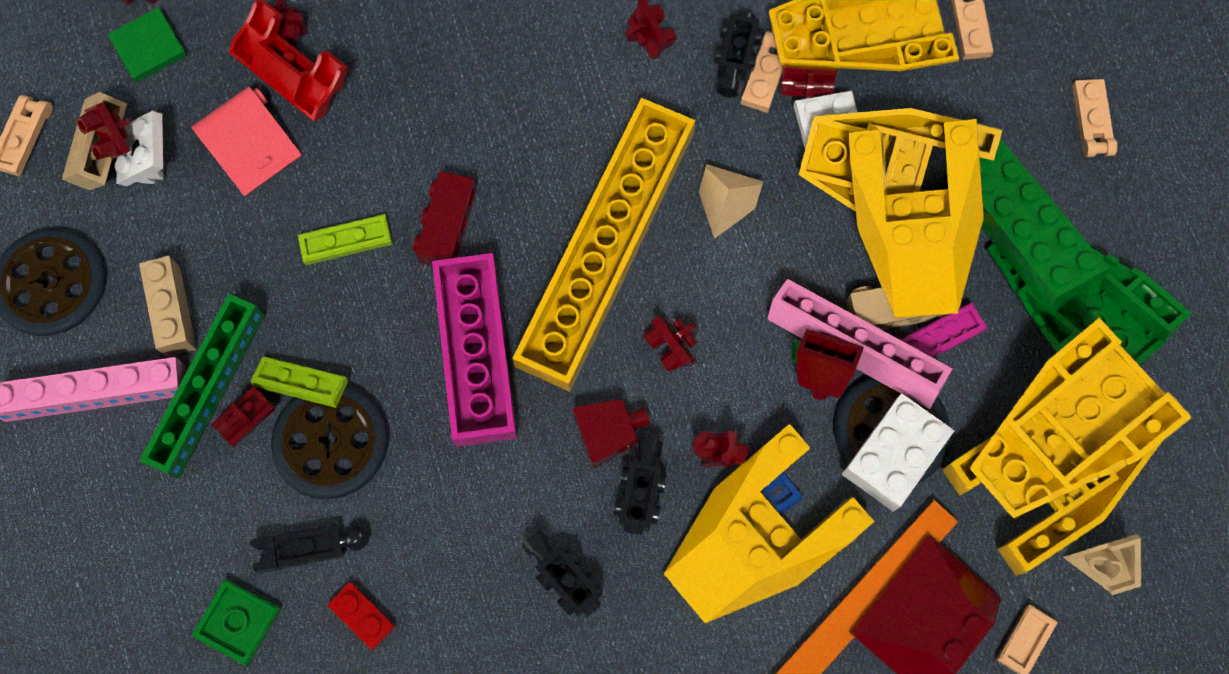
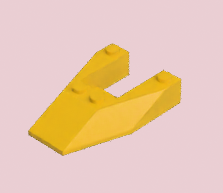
M913 108L814 116L799 175L856 212L850 162L849 133L880 129L884 140L887 195L920 192L932 147L936 146L946 149L944 122L963 120ZM977 123L979 157L994 161L1003 130Z
M976 119L944 122L948 189L887 195L884 140L880 129L849 133L857 227L895 318L958 314L984 220Z
M790 424L713 489L664 572L666 578L704 623L799 585L874 523V520L852 497L841 503L800 539L762 495L761 490L810 449L808 444Z
M991 438L942 469L960 496L981 483L970 467ZM1161 443L1140 460L1048 502L1054 512L997 549L1015 576L1027 573L1105 521Z

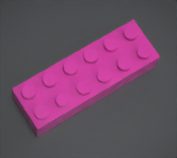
M489 253L432 261L452 441L456 447L518 439L494 255Z

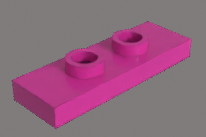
M970 303L960 308L958 314H949L902 338L901 341L935 358L981 334L988 328L973 303Z

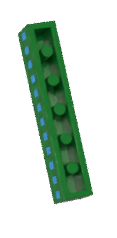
M228 293L139 460L140 462L179 480L265 316L256 305Z

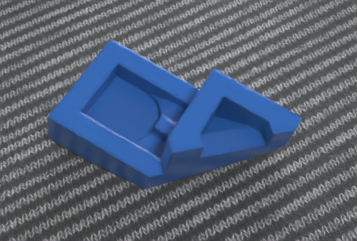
M784 472L778 476L779 479L773 480L770 485L760 491L780 515L802 500V495ZM784 486L787 488L772 498L771 492L774 487Z

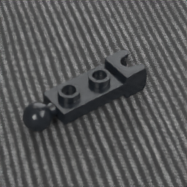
M333 525L274 537L268 536L253 539L250 541L251 547L258 550L265 549L267 552V556L263 561L253 565V570L256 573H267L284 568L344 558L343 547L347 546L353 551H359L368 544L369 534L364 527L353 526L345 534L341 535L340 526Z

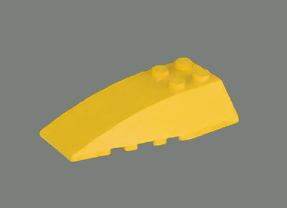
M1100 318L1046 362L970 467L971 471L1013 518L1140 460L1192 418L1169 392L1164 393L1119 345L1122 343L1121 340Z

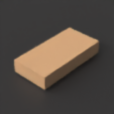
M1026 605L995 660L1017 674H1029L1058 622L1032 605Z

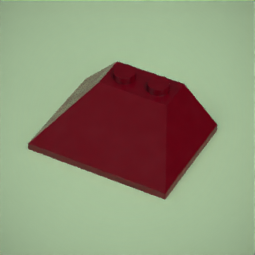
M927 535L849 633L895 674H957L994 626L1001 597L931 535Z

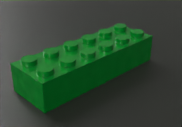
M1000 138L994 161L979 157L984 215L981 228L1049 314L1101 286L1109 267ZM946 165V169H945V173H944V178H943V180H944V182L948 185V175H947V165Z

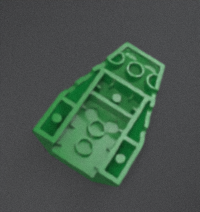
M994 243L987 248L988 254L1056 352H1059L1100 318L1121 340L1122 343L1119 345L1141 366L1166 344L1192 314L1144 272L1135 267L1130 269L1119 263L1120 259L1110 254L1106 256L1096 250L1094 251L1109 267L1101 286L1049 314Z

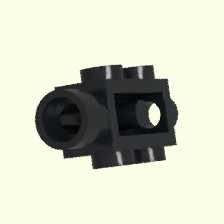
M740 11L738 15L731 14L730 22H723L720 38H724L725 42L723 47L717 46L714 63L719 64L718 75L722 76L719 78L716 92L721 96L728 98L738 97L741 88L739 80L746 81L748 71L754 72L758 54H754L753 50L755 45L760 46L764 29L759 28L760 19H756L751 12Z
M645 437L639 438L637 451L639 452L638 462L631 460L630 468L623 467L620 485L626 486L624 498L617 497L614 516L619 517L618 525L624 526V532L642 535L643 531L649 532L651 524L657 525L661 506L655 505L657 493L663 494L667 475L661 474L662 466L656 465L658 456L662 454L664 444L662 441ZM640 478H646L649 481V485L646 488L638 486L637 481ZM634 508H640L643 511V515L641 518L636 519L632 517L631 511Z
M541 530L537 531L521 546L530 557L533 555L539 562L535 567L539 574L535 578L547 592L552 588L561 598L556 602L568 616L573 612L578 618L583 613L587 617L590 616L601 606L599 599L602 597V593L598 589L603 585L591 571L586 575L577 566L581 560L569 547L565 551L560 546L554 550L547 543L549 539ZM558 565L565 568V573L561 577L553 574V569ZM578 589H583L586 592V597L582 601L574 598V593Z

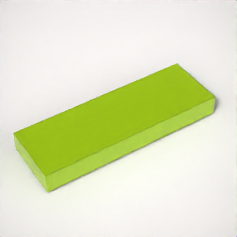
M385 214L298 235L302 259L305 265L393 245Z
M263 356L250 382L252 386L336 408L348 380L345 376Z

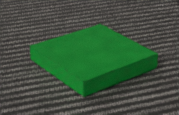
M159 7L107 34L135 83L187 56Z
M224 579L191 637L238 663L249 667L280 613L281 608Z

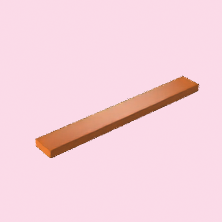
M935 500L932 501L776 674H822L854 638L849 632L927 535H931L940 543L958 521Z

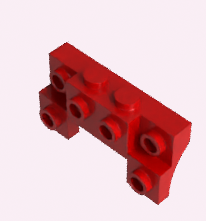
M264 0L254 1L247 20L232 39L229 53L312 121L324 117L332 95L341 90L348 67L327 50L318 55L317 61L314 64L278 35L283 15Z

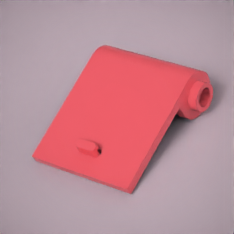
M249 86L191 126L244 196H247L302 156L264 106L267 100L258 88L252 91Z

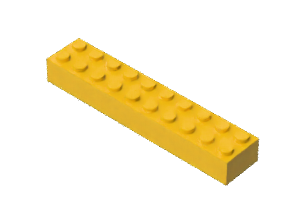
M644 98L640 99L512 358L515 368L568 392L571 391L694 135L695 120Z

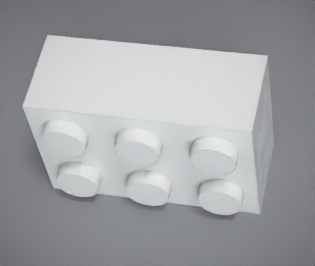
M901 393L843 471L842 475L894 512L902 506L954 430Z

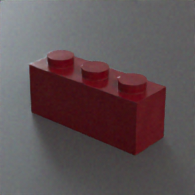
M439 171L437 180L432 181L429 190V197H431L429 208L425 207L421 216L422 232L421 235L417 234L413 243V252H415L419 263L433 266L432 261L458 257L477 191L473 178Z

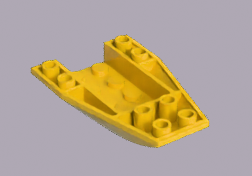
M792 0L769 10V18L780 65L906 71L958 62L959 60L953 33L945 34L936 0Z

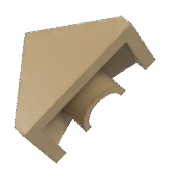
M706 165L699 195L714 239L755 210L763 181Z
M1138 534L1063 557L1106 589L1111 595L1141 587V538Z

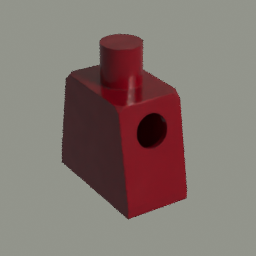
M806 329L797 351L798 384L801 387L810 389L812 397L816 400H825L828 396L834 398L841 397L856 371L864 347Z
M622 399L572 408L593 469L637 445V437L634 430L650 425L644 407L627 413Z

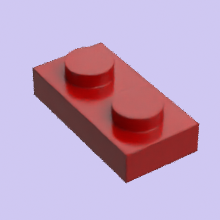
M349 582L327 604L372 651L396 628L352 582Z

